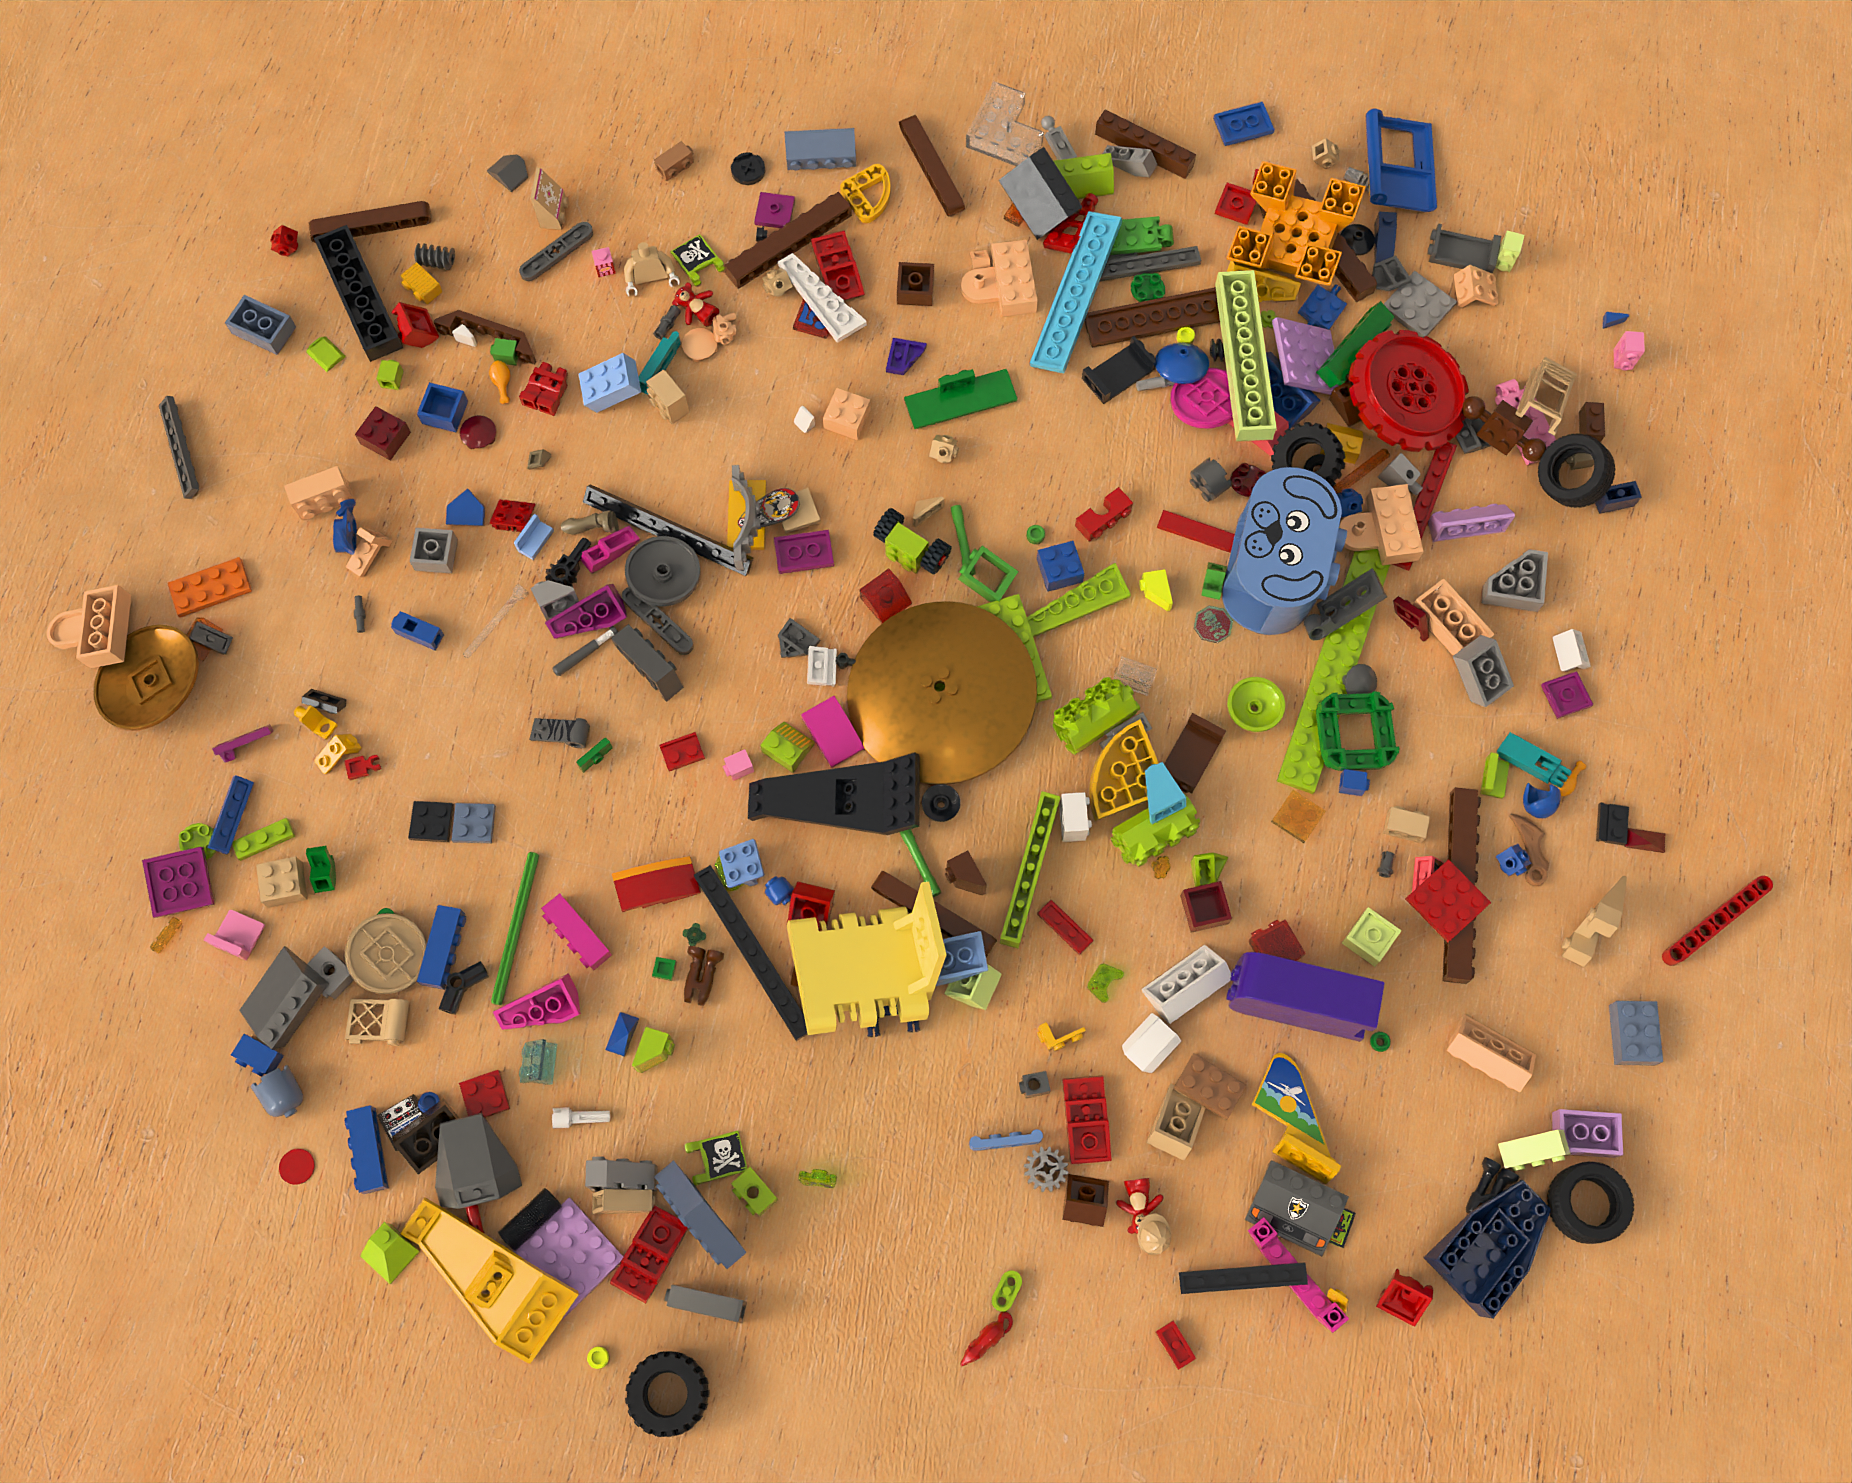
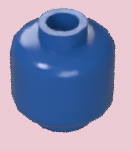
M775 876L765 885V895L774 905L782 903L785 906L791 901L794 888L785 877L778 878Z

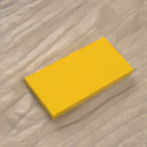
M729 480L727 546L733 548V543L742 529L738 526V520L746 511V505L740 491H734L732 480ZM747 480L748 487H752V495H755L756 502L766 495V480ZM761 527V529H758V537H753L754 546H751V550H765V527Z

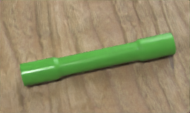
M955 505L951 507V513L960 546L962 565H964L965 563L968 564L971 560L969 558L970 549L964 526L961 505ZM974 567L969 573L971 576L976 574Z
M911 829L900 832L923 878V882L930 883L933 897L941 894V890L922 856Z

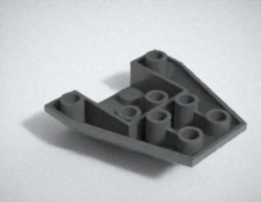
M482 1113L440 1123L435 1189L441 1207L460 1209L500 1199L522 1186L517 1164Z

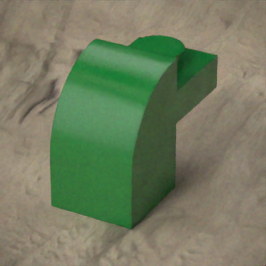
M327 846L307 848L306 856L311 866L309 879L314 892L335 890L336 869L333 855L329 854Z

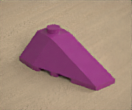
M607 584L549 619L545 624L555 639L612 627L627 618L623 599L614 584Z

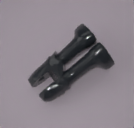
M1484 1157L1482 1161L1483 1174L1477 1188L1471 1193L1466 1205V1212L1469 1214L1478 1207L1480 1202L1484 1204L1503 1192L1508 1184L1517 1183L1520 1177L1508 1169L1501 1168V1165L1492 1159ZM1498 1173L1490 1194L1485 1195L1493 1177Z

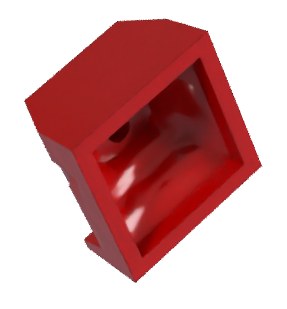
M399 302L391 312L393 315H397V326L400 331L398 337L402 340L403 344L424 348L439 338L426 308Z
M1396 1269L1388 1287L1380 1294L1376 1307L1415 1327L1432 1301L1434 1290L1431 1285L1423 1287L1414 1278L1400 1275L1399 1269Z

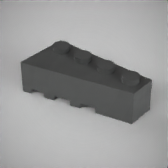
M628 624L611 639L621 654L632 665L634 664L638 672L643 677H646L655 690H659L662 698L667 702L684 688L675 672L677 668L671 661L667 663L660 650L655 651L653 649L654 645L648 639L644 640L642 633L637 628L633 629Z

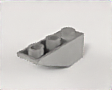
M1107 145L1102 153H1111L1113 166L1134 176L1150 178L1157 166L1150 149Z

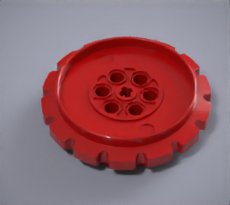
M1390 330L1376 335L1360 348L1356 354L1357 359L1351 364L1349 371V380L1354 384L1349 388L1353 405L1358 407L1360 411L1358 415L1369 430L1373 429L1379 439L1391 446L1399 444L1401 449L1405 451L1420 452L1423 448L1431 451L1442 447L1461 431L1464 426L1462 421L1466 419L1462 414L1463 402L1466 399L1465 395L1469 393V388L1465 376L1459 370V364L1449 352L1442 348L1441 344L1428 336L1420 337L1415 331L1399 330L1394 334Z

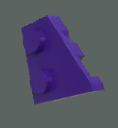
M893 338L886 372L904 375L926 350L927 343Z

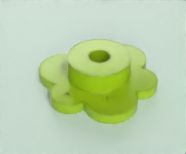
M1273 310L1261 312L1262 327L1273 328L1272 320L1277 317Z

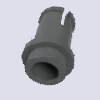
M1386 851L1385 854V852H1382L1381 864L1377 870L1379 876L1389 878L1393 874L1394 853Z

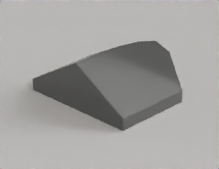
M517 154L503 156L487 170V173L510 192H513L528 178L525 161Z
M1397 256L1374 264L1372 275L1377 281L1376 289L1391 291L1412 282Z

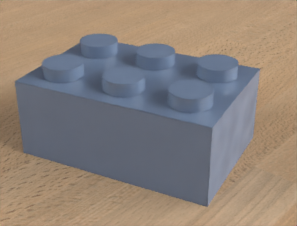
M246 295L242 297L225 322L233 335L278 355L296 328L289 315Z
M1615 1001L1610 1004L1609 1013L1614 1065L1655 1066L1662 1063L1663 1055L1657 1001Z

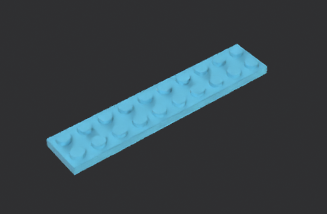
M1088 211L1079 234L1081 237L1072 252L1032 355L1031 367L1065 373L1122 224L1121 217Z

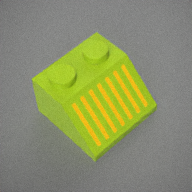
M783 722L771 730L760 747L762 753L794 773L815 742L786 722Z
M645 1027L632 1067L637 1072L643 1073L666 1061L668 1055L671 1056L675 1048L671 1036L668 1033Z

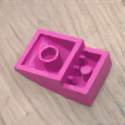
M835 696L801 714L803 722L831 768L864 750L862 742Z

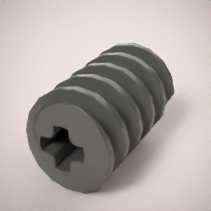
M417 243L414 253L415 261L420 266L424 265L426 267L431 266L432 268L438 267L439 269L450 270L454 264L455 250L451 248L450 252H448V248L444 247L443 251H441V246H437L436 250H434V245L432 244L428 249L425 243L421 248L420 243Z

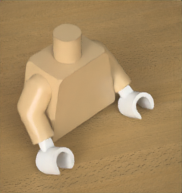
M645 242L638 244V249L631 252V258L628 259L624 267L625 281L628 283L625 290L627 295L629 296L628 292L630 289H634L635 296L637 295V289L633 286V282L637 285L668 278V274L670 276L669 285L673 287L671 282L673 279H676L679 285L680 280L678 276L674 275L675 269L670 257L662 251H658L656 246L648 247V244Z

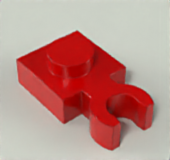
M372 755L368 760L364 756L344 760L348 779L354 780L368 776V770L370 769L373 771L382 769L380 764L373 765L374 761L380 759L379 756Z

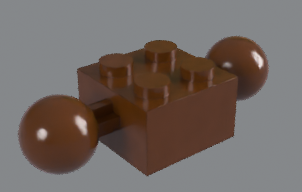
M1471 396L1464 400L1462 414L1467 419L1475 420L1479 418L1485 422L1476 435L1507 456L1517 444L1522 448L1523 456L1528 461L1536 462L1540 460L1545 450H1547L1546 444L1541 439H1527L1523 436L1533 420L1526 415H1523L1522 418L1515 415L1517 409L1504 400L1500 402L1492 414L1485 410V403L1480 397Z

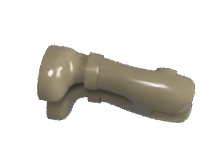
M610 510L600 514L594 513L579 519L569 518L561 524L563 532L571 535L596 527H603L605 532H610L611 534L619 531L617 517Z

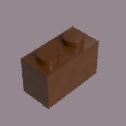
M1585 402L1579 411L1580 434L1591 436L1599 442L1605 437L1604 403Z

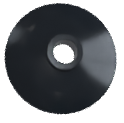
M1361 224L1349 225L1340 234L1346 239V243L1355 251L1356 255L1367 254L1375 243L1372 231Z
M937 784L931 786L924 793L922 808L927 817L934 821H949L957 815L960 809V797L951 786ZM942 802L945 804V806L943 808H940L937 806V804Z

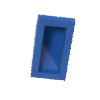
M620 1012L605 1050L625 1057L639 1018Z

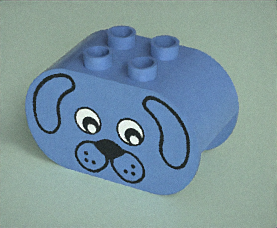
M1293 467L1279 468L1264 474L1253 487L1247 504L1238 519L1222 589V600L1229 615L1238 624L1250 631L1265 635H1277L1293 630L1305 620L1317 599L1326 600L1330 585L1335 586L1340 564L1334 563L1337 551L1341 552L1343 550L1347 530L1339 528L1342 514L1340 500L1332 486L1321 476L1305 469Z

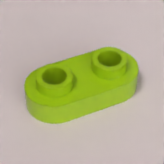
M1011 1270L1003 1274L992 1296V1305L997 1311L1005 1312L1011 1308L1022 1285V1278L1018 1272ZM1009 1278L1015 1280L1013 1286L1008 1285L1007 1280ZM1000 1297H1004L1006 1299V1303L1004 1305H1000L998 1303V1299Z

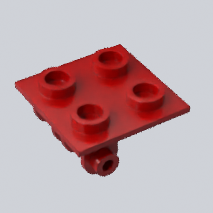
M499 499L489 523L496 530L509 531L511 527L512 532H515V530L516 532H521L530 520L535 503Z

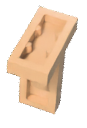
M360 527L357 534L362 539L347 563L346 568L358 576L364 577L381 546L389 547L392 540L379 531Z

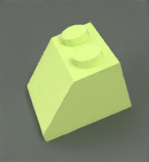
M988 965V971L949 983L944 994L969 1006L986 1010L1002 974Z

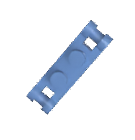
M1036 1129L1027 1135H1022L1021 1132L1009 1133V1137H1001V1134L989 1135V1139L982 1140L980 1137L974 1136L970 1139L969 1147L973 1151L1034 1145L1041 1142L1043 1133Z

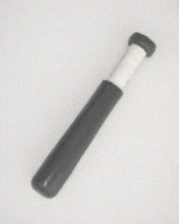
M614 626L609 627L610 630L595 640L593 639L560 661L552 668L555 675L561 676L594 652L602 643L618 633L617 629Z

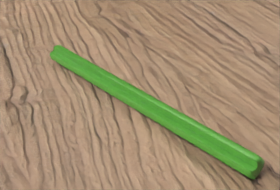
M529 852L527 855L491 1003L495 1005H502L539 859V855L535 852Z

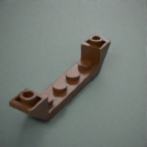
M461 310L434 320L437 331L442 335L454 337L453 330L463 324L467 329L476 330L482 335L488 334L494 338L517 341L518 345L515 351L518 359L523 363L536 364L533 351L525 333Z

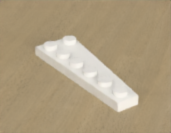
M793 253L778 261V266L786 270L793 286L837 343L867 325L866 320L852 307L850 308L845 304L840 296L833 293L832 289L820 281V278L814 272H811Z

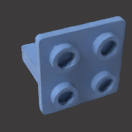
M751 839L719 851L725 879L729 888L741 884L748 886L757 885V879L765 875L756 840Z

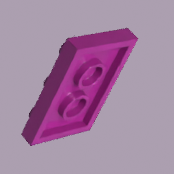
M829 530L774 537L779 574L834 566Z

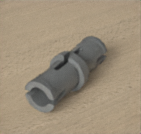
M671 305L667 314L662 316L659 326L653 333L656 338L661 340L665 337L668 330L674 326L675 319L681 313L677 306Z

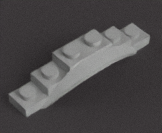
M732 465L734 491H740L746 505L742 529L733 543L736 570H744V563L747 562L746 554L751 553V546H754L753 537H758V529H761L760 518H757V513H760V503L756 502L755 495H752V487H748L744 472L740 471L739 465Z

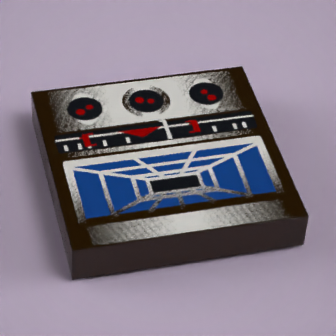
M415 1094L377 1115L395 1151L399 1150L394 1146L392 1136L423 1114L418 1107V1099Z

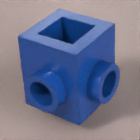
M1350 488L1337 493L1342 509L1341 517L1362 512L1363 498L1361 494Z
M1519 844L1509 847L1496 856L1502 871L1508 876L1514 874L1519 876L1527 871V866L1532 864L1528 853L1522 850Z

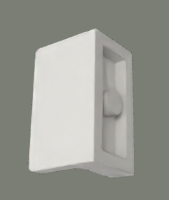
M1571 629L1553 636L1561 671L1565 672L1576 667L1581 669L1591 667L1580 631Z

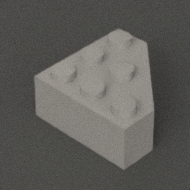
M1529 549L1522 556L1503 567L1502 570L1490 576L1483 585L1481 603L1538 612L1543 606L1545 599L1548 552Z
M592 1157V1160L586 1161L585 1187L594 1192L603 1189L657 1191V1180L654 1176L657 1174L658 1166L648 1160L636 1163L629 1161V1159L611 1161L605 1159V1157Z

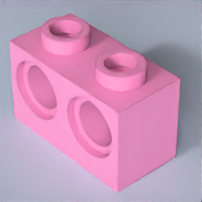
M1625 331L1614 348V368L1621 370H1632L1645 352L1644 332Z

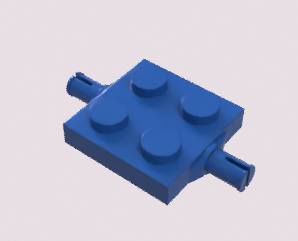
M1335 284L1331 291H1327L1320 285H1317L1298 311V314L1307 320L1308 325L1329 330L1347 305L1346 302L1336 296L1341 290L1340 286L1337 288L1338 285Z

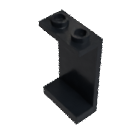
M1133 336L1129 346L1093 370L1089 366L1083 369L1081 379L1098 399L1105 404L1153 372L1156 359L1152 353L1145 349L1144 344Z

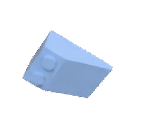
M981 931L943 939L946 958L936 986L953 983L988 971Z

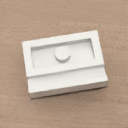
M809 646L807 684L835 686L837 649Z

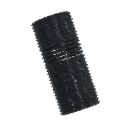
M544 1188L511 1221L507 1222L498 1231V1234L511 1249L516 1251L535 1231L539 1230L542 1224L546 1223L554 1213L556 1214L562 1206L551 1192Z

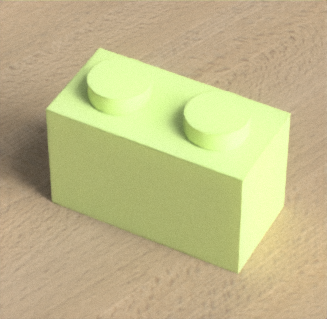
M1507 230L1499 247L1495 268L1501 271H1511L1521 252L1525 235Z

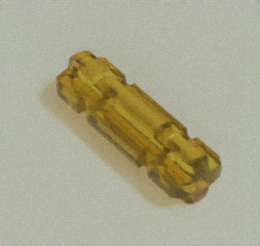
M176 917L171 918L168 922L169 925L165 926L157 936V941H153L150 945L151 950L159 954L164 948L163 945H166L176 933V928H180L182 921Z

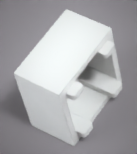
M1085 792L1061 794L1059 810L1062 842L1086 841V837L1089 836V828L1092 827V823L1087 818L1086 805H1089L1090 802L1089 797L1085 796Z

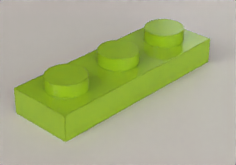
M284 818L233 841L232 845L238 860L242 861L295 837L289 819Z

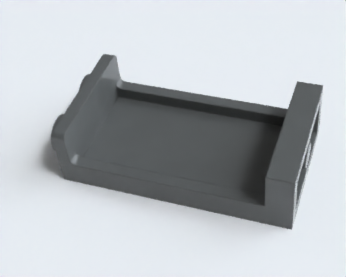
M1439 223L1437 228L1432 230L1430 240H1433V242L1429 245L1427 252L1430 255L1429 262L1459 269L1472 265L1493 273L1497 264L1501 236L1494 235L1492 240L1441 230L1442 224Z

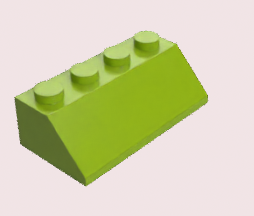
M1111 153L1053 161L1077 199L1085 198L1088 193H1092L1096 197L1114 194V169Z

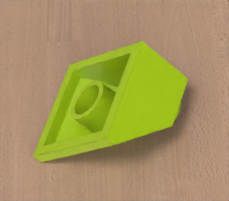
M384 1222L369 1238L360 1257L391 1284L420 1251L402 1236L395 1227Z

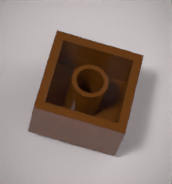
M899 262L897 304L932 306L934 264Z

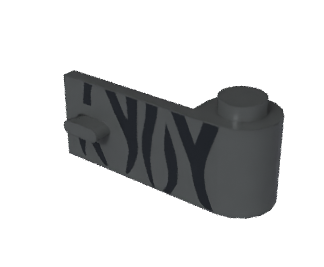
M534 718L529 740L566 743L571 747L582 749L585 748L590 725L587 723V720L582 718H576V720Z

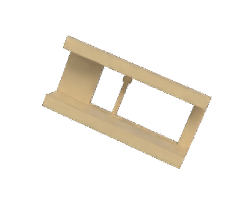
M1545 357L1537 369L1532 368L1515 415L1522 418L1528 408L1532 406L1553 418L1548 432L1555 436L1577 373ZM1544 373L1564 383L1563 389L1543 379ZM1541 381L1561 392L1555 411L1534 400Z

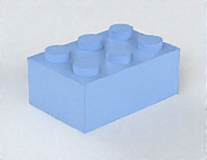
M624 353L579 373L584 406L596 413L641 393L636 361Z

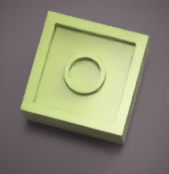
M1368 907L1342 944L1375 967L1382 960L1402 930Z

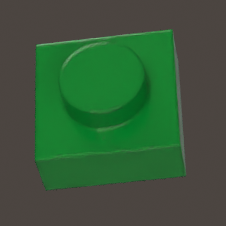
M656 957L652 977L672 981L677 963L676 960Z

